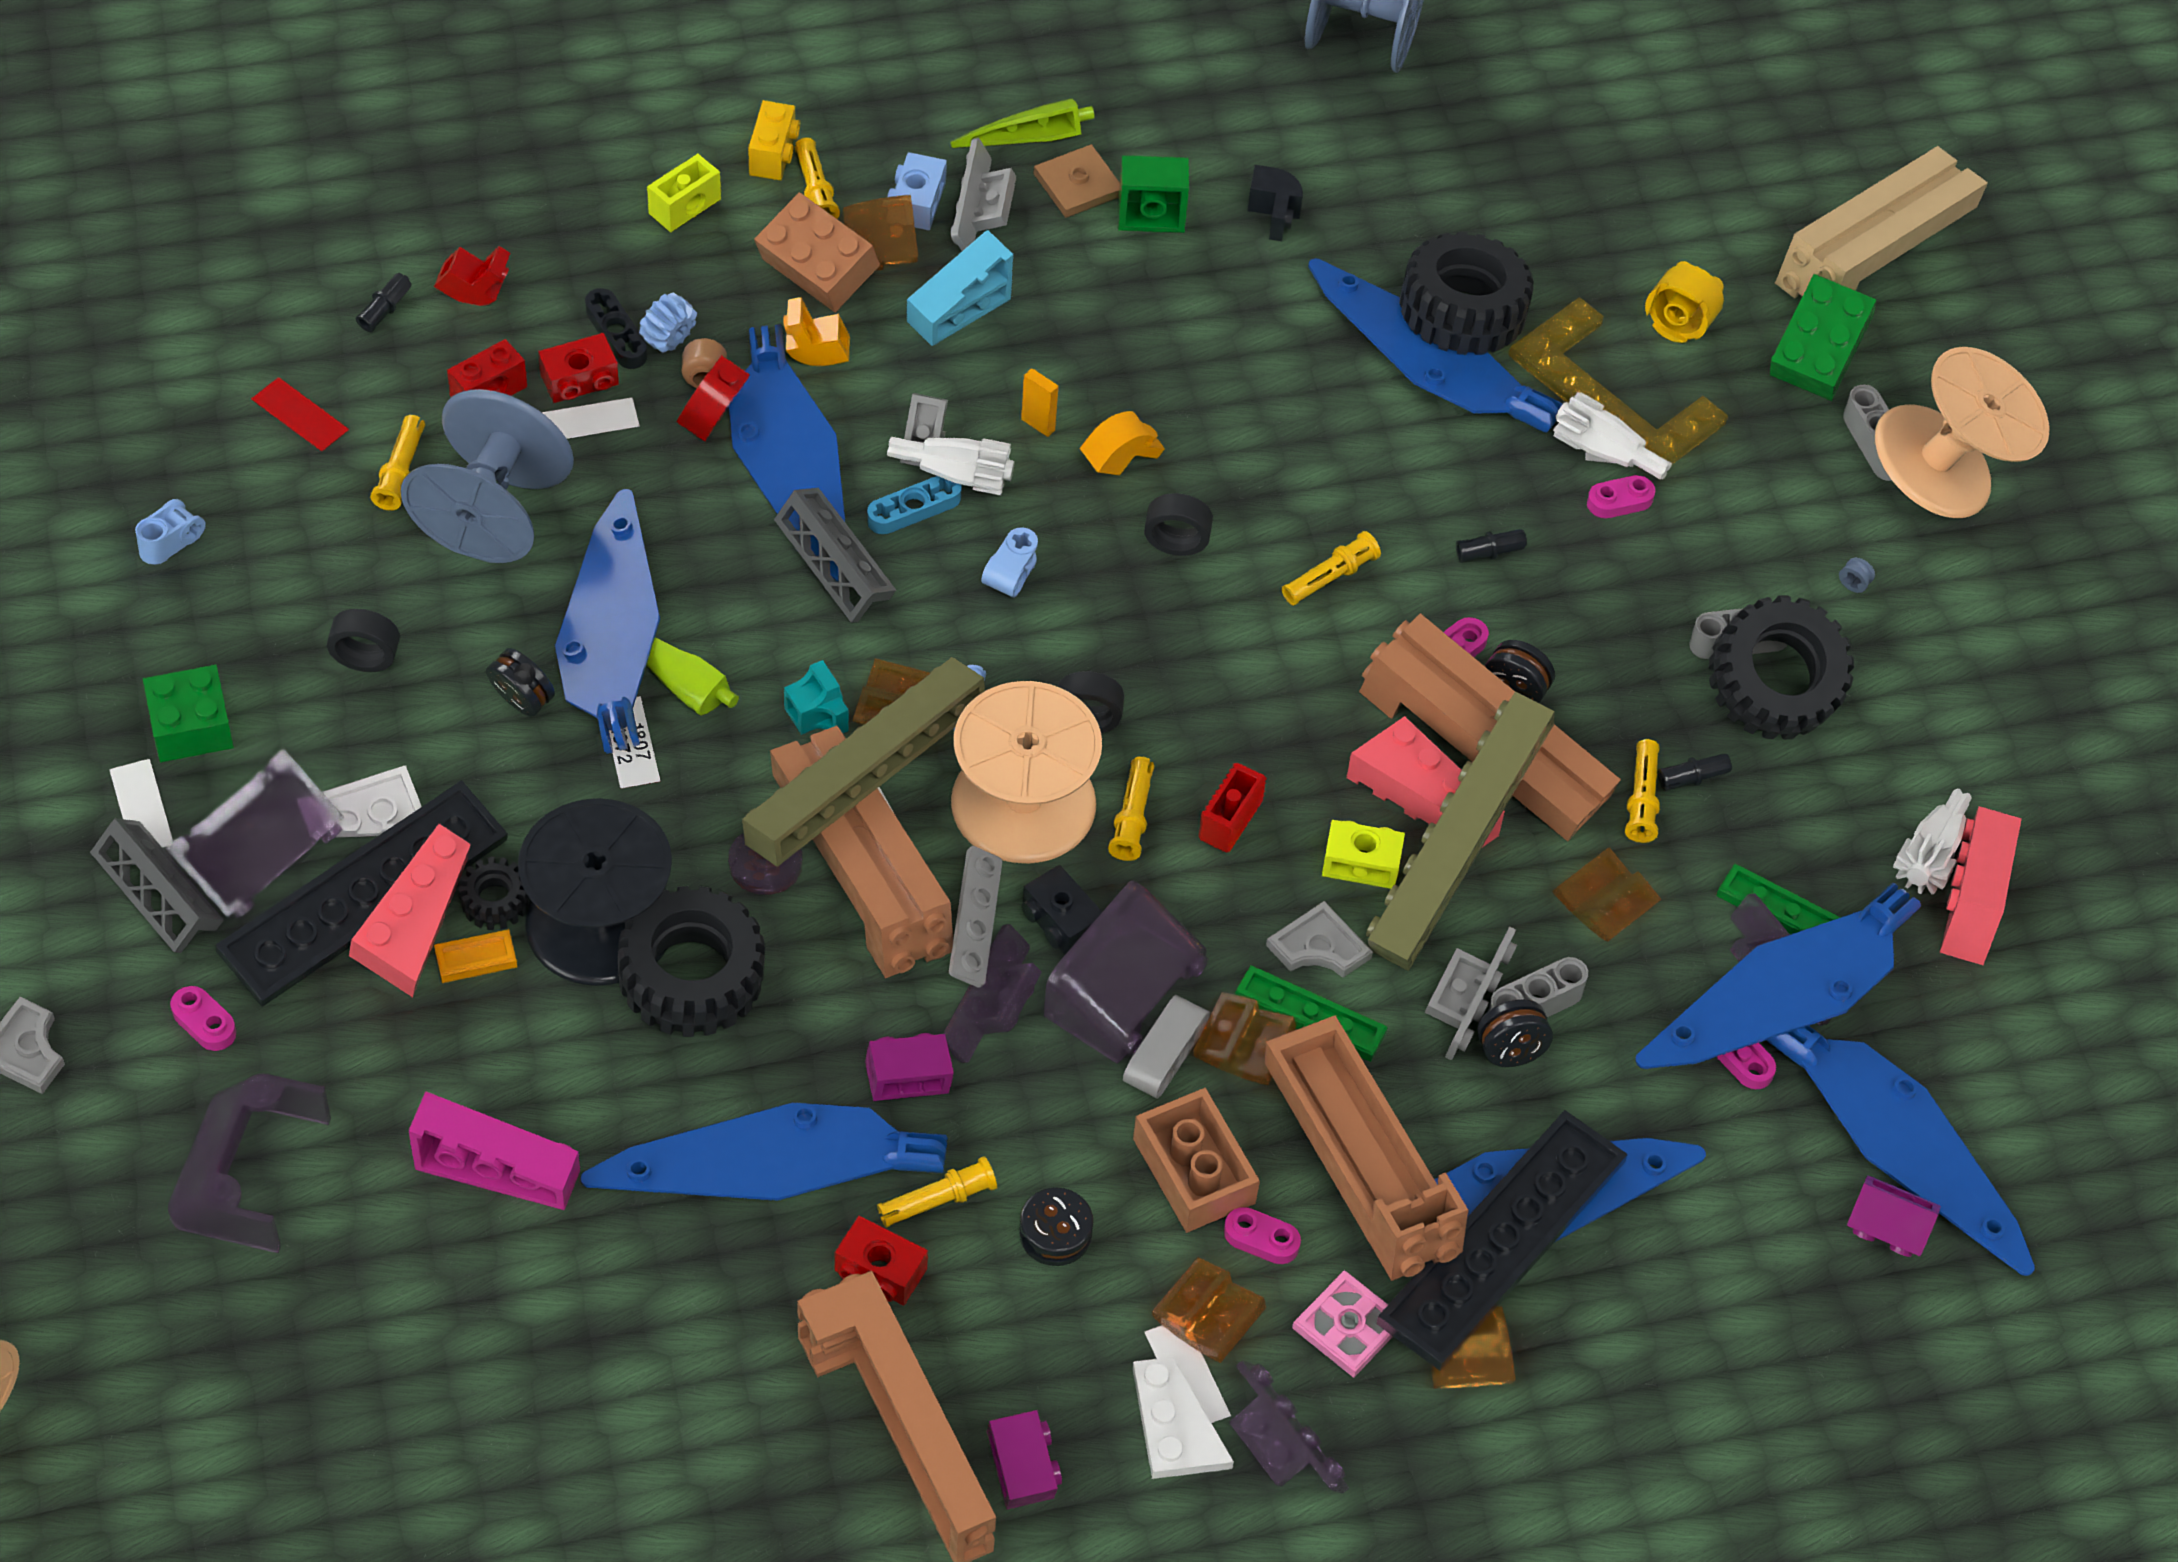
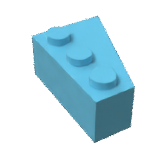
M986 230L907 299V322L933 346L1011 299L1013 253L992 233Z

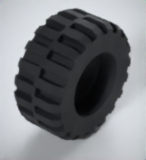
M1457 232L1456 235H1450V233L1440 234L1437 239L1432 237L1418 246L1408 260L1400 294L1401 313L1406 323L1409 322L1408 325L1416 335L1420 333L1422 340L1428 344L1434 343L1438 345V349L1448 351V349L1457 351V354L1466 355L1468 352H1474L1475 355H1484L1488 350H1491L1493 353L1504 348V345L1508 346L1515 341L1525 326L1534 290V280L1527 263L1523 258H1518L1519 255L1513 248L1504 247L1503 242L1495 238L1490 240L1485 238L1486 235L1476 233V236L1467 235V232ZM1458 291L1468 292L1474 295H1468Z
M1778 595L1773 602L1770 597L1759 599L1754 605L1749 604L1728 623L1712 647L1714 653L1709 657L1708 668L1714 671L1709 677L1711 689L1718 688L1719 691L1715 700L1719 707L1726 705L1730 710L1727 717L1735 723L1739 719L1745 724L1743 730L1751 734L1760 730L1763 731V738L1774 739L1778 734H1781V738L1784 740L1793 739L1799 733L1806 735L1825 722L1841 706L1847 697L1846 692L1852 686L1854 677L1849 673L1855 668L1854 657L1852 655L1847 656V651L1852 647L1849 638L1841 637L1839 631L1842 629V626L1837 620L1830 622L1825 617L1828 611L1820 606L1816 610L1809 607V600L1799 597L1794 603L1791 602V597L1787 595ZM1771 640L1785 643L1794 648L1802 656L1808 667L1809 687L1807 691L1800 695H1785L1766 686L1757 675L1753 665L1752 653L1754 646L1758 642Z
M689 886L677 887V892L669 893L668 889L663 890L659 898L647 910L626 921L625 929L620 933L618 976L621 993L627 997V1005L633 1013L641 1011V1020L649 1026L657 1023L660 1025L661 1032L671 1035L673 1030L683 1032L682 1037H694V1032L703 1031L704 1035L707 1036L715 1034L717 1027L721 1025L724 1029L736 1024L737 1015L745 1017L752 1009V1002L758 999L761 992L764 974L765 942L764 936L760 934V925L756 918L749 917V909L741 902L733 904L732 896L720 891L719 895L711 893V888L700 886L699 890H689ZM697 942L717 950L724 957L727 964L722 970L709 978L683 980L665 972L657 964L656 958L664 950L675 944Z

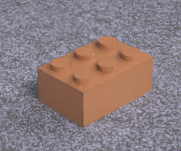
M800 192L754 239L765 262L835 313L880 266L871 243Z
M1206 1088L1136 1116L1133 1140L1186 1233L1228 1216L1234 1209L1256 1204L1260 1180Z

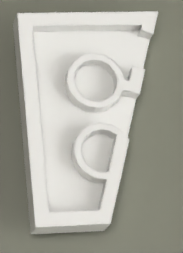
M406 765L298 800L300 811L311 838L379 836L422 807Z
M1168 1357L1134 1361L1132 1369L1152 1479L1232 1469L1234 1462L1175 1359Z

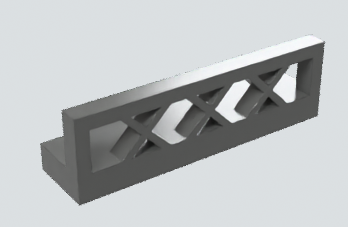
M819 488L793 491L774 518V521L850 622H859L873 602L890 600L896 592L895 587ZM794 510L800 517V530H796L789 521V517ZM810 535H814L819 541V555H815L811 550ZM830 561H834L838 566L839 581H835L830 575ZM849 587H854L861 597L855 607L850 602Z
M114 818L90 851L92 856L173 952L182 953L198 930L216 931L224 921L140 821ZM114 840L119 844V861H113L106 853ZM130 865H137L140 869V886H134L130 882ZM151 890H158L160 892L162 911H155L151 907ZM172 915H179L186 923L178 937L172 931Z

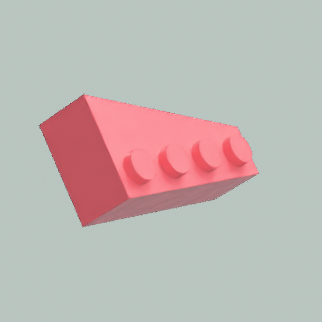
M1978 806L1974 820L1967 818L1962 840L1967 842L1962 841L1956 859L1957 863L1961 865L1957 864L1951 886H1954L1955 889L1952 888L1946 910H1950L1940 953L1984 965L2004 912L2022 818Z

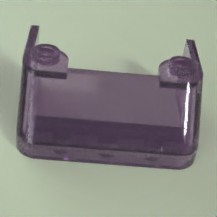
M262 1073L253 1075L218 1092L211 1099L170 1198L168 1212L172 1224L179 1230L279 1253L281 1244L274 1216L238 1208L242 1196L241 1188L238 1181L227 1175L252 1111H270L329 1125L331 1115L325 1087Z

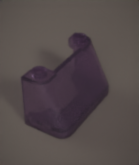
M284 749L269 761L270 764L263 769L264 773L259 771L255 774V777L198 826L195 825L190 829L191 835L180 836L166 848L171 858L227 918L235 914L240 919L256 905L252 898L320 840L327 844L343 831L339 824L344 820V816Z
M1132 880L1121 890L1052 971L1046 985L1044 1017L1119 1064L1127 1053L1132 1055L1138 1049L1143 1040V1035L1140 1034L1143 1020L1180 977L1184 979H1189L1192 975L1198 977L1203 972L1208 963L1206 947L1147 888Z

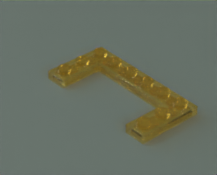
M1580 297L1510 347L1508 356L1565 402L1569 403L1570 398L1575 397L1577 392H1582L1604 405L1602 410H1606L1620 418L1646 441L1644 448L1672 464L1726 424L1728 415L1702 396L1659 429H1655L1563 354L1602 326L1604 316Z

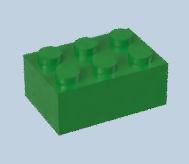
M1813 274L1771 359L1770 376L1832 401L1874 316L1876 299Z

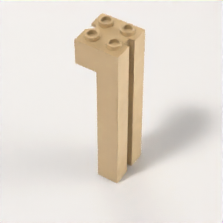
M1937 146L1796 232L1775 284L1796 298L1799 294L1803 296L1813 274H1816L1856 291L1861 280L1977 208L1988 182L1969 168L1961 172L1955 167L1958 160Z

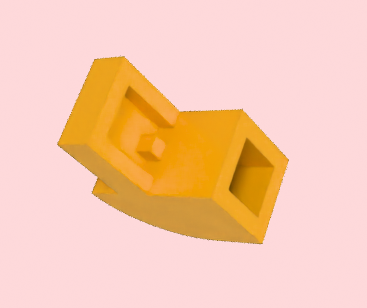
M801 297L789 299L788 313L783 317L787 333V353L798 362L811 366H828L848 362L850 334L840 315L834 314L812 319Z
M1134 411L1118 413L1102 422L1082 444L1080 450L1097 472L1120 475L1135 455L1157 459L1165 448L1157 439L1158 434L1151 426L1142 423Z

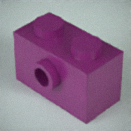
M922 1033L914 1037L897 1039L882 1037L876 1041H869L865 1064L873 1101L949 1093L954 1072L945 1034L932 1035L930 1033Z
M1867 1175L1847 1226L1854 1228L1853 1233L1860 1238L1868 1241H1875V1238L1889 1243V1248L1900 1255L1911 1257L1912 1254L1921 1257L1941 1206Z
M1037 1410L989 1421L986 1432L1006 1510L1054 1499L1058 1490L1057 1485L1062 1484V1477L1057 1460L1051 1461L1047 1446L1052 1445L1047 1421L1040 1422Z

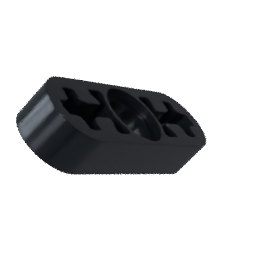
M604 288L590 291L585 297L586 314L597 332L605 334L619 365L627 369H636L643 366L647 361L646 341L614 293ZM599 304L603 307L607 306V314L604 315V310ZM613 324H620L625 327L619 333H612L607 330ZM628 342L631 351H626L625 343Z

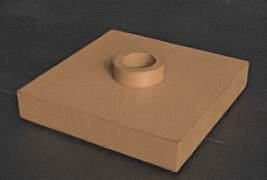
M1092 144L1034 166L1035 177L1065 218L1119 198L1120 182Z

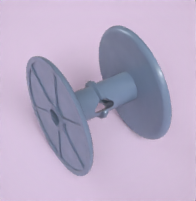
M1311 0L1306 24L1305 47L1306 49H1312L1319 42L1330 16L1332 6L1360 12L1363 18L1371 15L1397 23L1391 52V69L1393 72L1398 73L1410 49L1424 0Z
M467 390L457 393L446 402L443 408L442 425L452 447L469 464L466 468L449 464H429L412 470L405 477L401 485L403 505L411 519L424 533L456 553L490 563L516 561L530 551L534 541V529L524 507L506 489L509 485L525 489H544L561 483L568 477L573 468L574 458L571 446L562 431L547 416L522 400L490 390Z

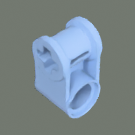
M172 499L168 501L162 508L141 520L136 526L135 531L140 558L142 561L153 565L167 561L172 555L200 538L205 529L206 523L204 519L198 515L193 516L185 509V504L181 500Z
M1024 527L1011 530L996 554L988 561L983 571L981 582L1015 598L1036 564L1035 551L1038 546L1036 534Z

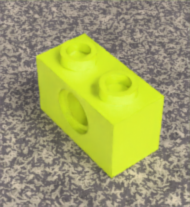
M694 155L647 186L649 215L668 231H674L721 200L720 171L701 155Z
M1332 820L1322 876L1391 889L1396 885L1405 833L1394 831L1387 827L1376 828L1360 825L1353 821Z

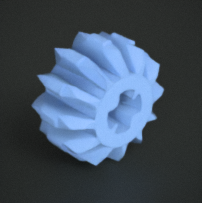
M674 292L668 295L664 294L660 297L659 301L653 302L650 309L645 310L646 315L640 321L639 333L654 349H658L662 353L668 350L672 351L679 343L683 344L686 336L691 335L690 330L696 324L697 312L682 296H678Z

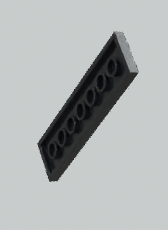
M461 780L215 945L216 952L263 1007L350 948L352 938L438 824L471 844L464 869L507 841L508 833Z
M1564 1110L1467 1217L1462 1253L1446 1263L1437 1262L1434 1264L1432 1260L1427 1261L1423 1270L1416 1274L1378 1315L1376 1324L1441 1371L1626 1162L1628 1154Z

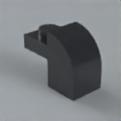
M1255 165L1250 187L1248 211L1272 215L1269 240L1282 242L1284 228L1291 229L1292 220H1300L1303 198L1302 186L1287 171L1274 167Z

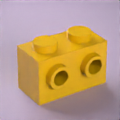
M762 101L748 147L750 176L782 181L786 163L790 164L792 160L793 140L798 139L800 131V120L795 119V105Z

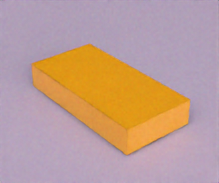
M1031 368L1024 375L1021 420L1046 437H1049L1056 429L1058 385Z
M509 929L434 945L442 983L517 968V960Z

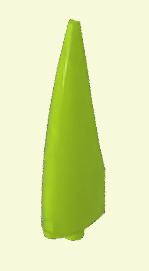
M1070 98L1025 110L994 121L951 141L950 144L952 148L970 147L972 139L979 138L984 146L1046 142L1081 135L1080 122L1094 119V111L1092 106L1078 109L1076 102Z
M656 637L654 638L646 665L689 708L699 715H704L714 710L722 702L729 708L737 704L739 696L730 690L726 676L699 656L682 651Z

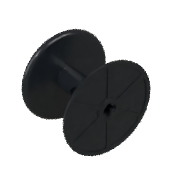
M602 798L584 799L552 810L542 817L525 837L519 853L518 869L522 886L530 898L525 921L526 936L536 958L557 976L583 985L604 986L619 983V938L621 931L625 929V922L647 910L659 898L663 890H666L665 887L672 867V855L668 839L657 822L647 813L637 807L617 800ZM667 949L656 958V962L661 959Z

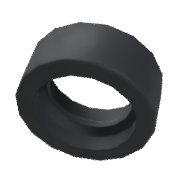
M1179 493L1164 494L1155 498L1148 506L1144 535L1151 545L1167 554L1178 556L1194 555L1203 551L1209 544L1213 514L1203 501L1193 496ZM1163 521H1183L1185 523L1192 525L1194 528H1174L1172 526L1165 524Z
M348 609L341 611L334 617L326 647L329 654L338 663L350 669L362 672H378L386 670L393 664L400 633L398 627L389 618L378 612L367 609ZM351 637H361L369 639L370 641L376 644H365L362 642H358Z
M1082 671L1066 675L1059 681L1057 687L1070 692L1078 699H1089L1104 704L1102 706H1087L1097 720L1101 734L1111 731L1119 725L1123 714L1125 695L1122 686L1115 679L1102 673Z

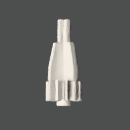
M1577 392L1575 397L1570 398L1569 403L1565 402L1556 415V420L1559 423L1553 429L1555 432L1554 437L1576 450L1583 449L1592 455L1625 467L1636 465L1659 479L1663 480L1672 463L1644 448L1646 441L1620 418L1606 410H1602L1604 405L1582 392Z
M891 437L887 456L919 462L921 470L957 484L972 486L975 491L995 495L1002 494L1005 480L1011 481L1015 461L1009 459L1011 444L984 438L982 441L967 438H927L924 443Z
M1960 789L1953 790L1946 805L1937 806L1920 822L1913 839H1906L1896 857L1893 868L1900 869L1896 875L1897 879L1908 878V882L1905 885L1907 889L1914 884L1918 886V893L1922 894L1927 886L1930 893L1935 894L1938 887L1940 889L1945 887L1957 863L1954 855L1963 836L1967 819L1964 813L1972 799L1969 793L1963 794Z

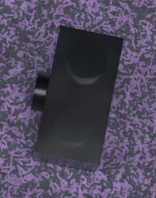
M1060 864L1024 886L1022 910L1025 916L1032 923L1036 922L1043 929L1050 945L1055 949L1059 948L1067 958L1104 935L1105 914Z

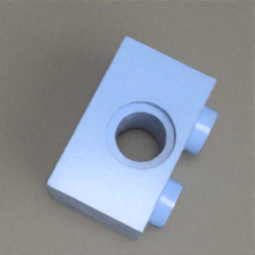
M908 152L904 165L899 164L895 175L896 188H890L887 197V208H891V223L925 230L931 229L946 184L947 160Z

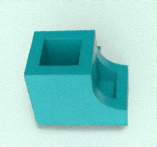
M823 660L810 665L806 675L799 681L784 687V709L801 735L814 729L826 730L834 726H838L842 733L849 731V710L843 702L840 685Z

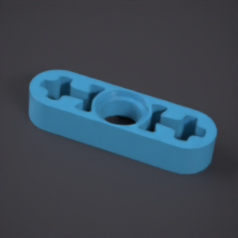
M935 476L874 500L867 509V524L875 533L889 534L952 509L960 503L961 484ZM911 499H918L924 505L918 509H911L905 503Z

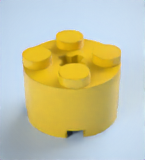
M1685 261L1678 262L1676 266L1670 268L1664 274L1646 299L1645 311L1647 316L1650 313L1654 321L1652 326L1666 339L1678 343H1686L1688 339L1697 340L1701 338L1723 307V282L1702 268Z

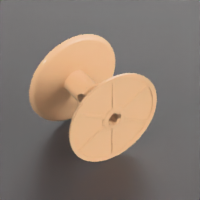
M1957 347L1944 352L1937 359L1932 370V391L1940 412L1913 404L1899 405L1891 408L1881 416L1877 423L1875 445L1886 473L1907 497L1935 514L1949 518H1966L1975 515L1983 509L1991 493V475L1982 453L2008 462L2030 460L2040 454L2048 442L2049 421L2038 394L2014 367L1984 350L1972 347Z
M1017 681L1005 683L988 689L974 698L961 713L954 731L955 755L962 769L955 780L951 795L952 814L958 829L973 846L1000 857L1002 861L1022 864L1040 863L1066 854L1085 838L1096 814V795L1090 777L1099 763L1102 751V736L1097 720L1090 709L1076 696L1062 688L1042 682Z

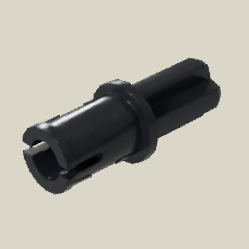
M396 273L381 291H375L372 295L373 300L356 316L355 319L358 325L367 332H373L388 313H394L396 304L412 286L409 278L401 273Z
M1522 529L1492 534L1490 531L1486 532L1485 536L1456 541V553L1460 563L1485 557L1495 559L1497 554L1524 549L1527 546V538Z
M1719 754L1697 761L1694 757H1690L1688 762L1658 769V778L1663 791H1669L1693 783L1698 786L1701 785L1703 779L1731 772L1732 763L1728 754Z

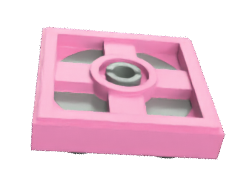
M1345 1270L1294 1321L1292 1328L1353 1378L1393 1337L1376 1324L1378 1315L1388 1304Z

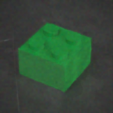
M1122 155L1118 198V231L1185 233L1189 195V158Z
M217 664L143 678L151 726L160 763L234 748Z

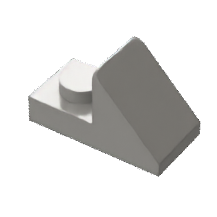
M913 393L904 439L924 443L927 438H944L946 431H943L948 400ZM900 459L901 463L920 466L919 462Z

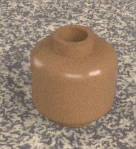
M701 338L691 341L685 346L681 370L683 378L688 384L698 388L721 355L727 358L726 350L722 344L712 339Z

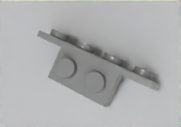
M979 138L972 139L970 151L966 156L967 165L965 174L961 179L962 188L959 201L956 203L954 225L951 227L952 240L955 245L959 246L961 251L975 241L977 231L1007 225L1017 177L1012 168L989 172L992 159Z
M971 846L967 849L949 974L979 988L985 984L1002 859L976 846Z
M1509 926L1491 964L1456 948L1425 1010V1013L1458 1029L1445 1058L1452 1060L1457 1049L1465 1052L1474 1034V1031L1468 1027L1472 1020L1480 1022L1489 1003L1483 1000L1486 991L1490 993L1495 992L1503 975L1497 969L1501 962L1508 965L1517 947L1516 944L1511 942L1516 929Z

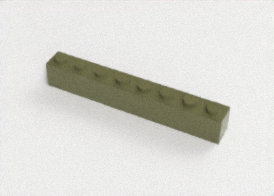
M953 657L941 666L934 668L922 681L907 689L900 698L889 706L884 707L878 715L865 725L858 727L852 735L839 745L832 747L826 755L812 766L805 768L799 776L786 786L779 788L764 803L749 811L742 819L745 845L778 867L955 728L965 707L974 698L985 692L984 677Z
M1516 691L1509 702L1504 700L1500 704L1494 718L1497 723L1491 732L1486 730L1481 736L1476 748L1479 751L1473 763L1467 761L1458 777V781L1461 782L1455 793L1449 792L1440 807V812L1443 814L1437 824L1430 823L1421 841L1424 843V846L1418 855L1413 853L1410 856L1403 870V873L1406 874L1400 886L1394 885L1391 888L1384 903L1387 905L1386 910L1381 918L1375 916L1367 929L1366 936L1369 937V948L1373 953L1407 971L1412 967L1554 726L1553 710Z

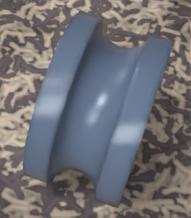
M1857 557L1851 558L1839 572L1841 583L1847 589L1856 593L1865 591L1868 584L1875 578V571L1867 561Z

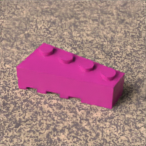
M426 1091L409 1128L415 1170L565 1210L580 1173L579 1152L570 1146L548 1140Z

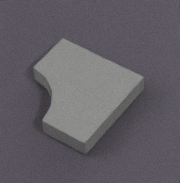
M1325 901L1269 937L1266 946L1289 971L1302 966L1318 965L1332 969L1343 978L1369 961L1373 954V951Z
M19 997L0 1022V1074L41 1094L44 1093L65 1065L63 1057L52 1050L48 1042L49 1030L55 1020L53 1012Z

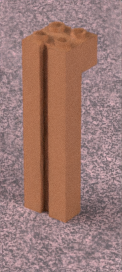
M1420 613L1411 623L1405 620L1396 629L1392 636L1395 640L1393 639L1389 644L1382 642L1375 649L1370 657L1373 661L1362 674L1365 680L1359 692L1391 719L1396 716L1401 704H1404L1473 762L1479 753L1476 748L1481 736L1486 730L1492 731L1497 723L1494 718L1500 704L1504 700L1509 702L1515 691ZM1554 724L1512 796L1568 842L1611 797L1621 779Z
M838 726L810 735L811 742L800 746L798 741H794L770 750L773 777L780 788L786 786L799 776L805 768L812 766L826 755L832 747L839 745L846 739ZM877 788L812 840L863 920L866 947L884 977L888 978L898 973L907 972L913 968L915 960L924 957L926 962L952 953L953 929L950 900Z
M1336 1015L1266 1041V1067L1391 1281L1402 1276L1412 1277L1423 1270L1427 1261L1432 1260L1434 1264L1437 1262L1446 1263L1462 1253L1468 1208L1447 1173L1439 1175L1437 1185Z
M870 1271L863 1275L853 1274L844 1278L838 1285L825 1290L815 1289L807 1293L801 1300L797 1301L798 1317L800 1321L803 1320L798 1323V1338L817 1377L855 1362L952 1561L970 1562L994 1552L995 1538L992 1532L995 1531L996 1516L873 1272Z

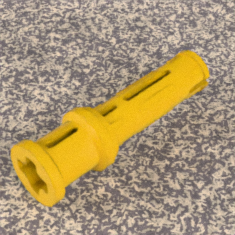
M801 138L795 143V151L797 152L806 183L804 196L838 219L840 210L833 201L834 189L825 180L816 150V143L812 138Z
M416 415L404 417L389 462L385 463L379 470L380 481L378 486L372 489L370 498L381 509L393 511L402 504L401 485L405 477L410 473L409 467L426 425L424 420H421L418 427H416L420 420V417Z
M1362 531L1357 535V539L1346 546L1340 545L1335 548L1332 557L1310 569L1289 584L1282 586L1284 598L1289 604L1294 606L1341 575H1353L1357 572L1358 567L1369 560L1375 561L1381 557L1377 541L1369 532Z
M1643 739L1636 745L1634 791L1627 802L1630 819L1625 826V834L1630 840L1640 843L1653 841L1658 835L1655 818L1660 810V802L1655 793L1659 744L1650 739ZM1647 768V779L1644 780L1645 769ZM1641 826L1644 827V832H1641Z
M1135 757L1132 759L1123 807L1114 818L1116 831L1114 838L1109 842L1108 850L1112 856L1123 861L1136 860L1140 857L1142 851L1140 838L1147 827L1144 810L1151 776L1155 767L1154 762H1150V759L1146 757Z
M983 1156L974 1165L956 1171L954 1168L948 1170L945 1178L884 1203L877 1204L879 1214L882 1213L884 1215L880 1218L884 1226L888 1228L892 1224L954 1200L956 1203H963L967 1201V1196L987 1188L993 1191L997 1189V1182L989 1161Z

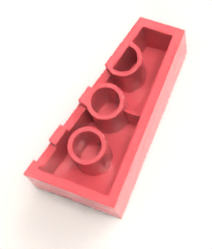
M1404 716L1351 753L1347 779L1357 785L1361 782L1373 789L1372 794L1383 801H1386L1387 798L1404 808V813L1414 820L1420 818L1429 824H1437L1443 814L1440 812L1443 800L1449 792L1455 793L1461 783L1458 781L1461 769ZM1505 811L1502 812L1482 848L1499 836Z
M438 824L352 938L349 956L413 997L466 865L471 844Z

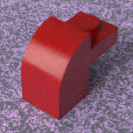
M498 246L482 261L462 247H459L444 261L434 287L459 302L478 306L491 304L496 301L503 281L508 274L509 268L506 267V263L511 253Z
M721 355L693 393L676 422L703 441H706L722 419L731 402L748 380L750 374Z

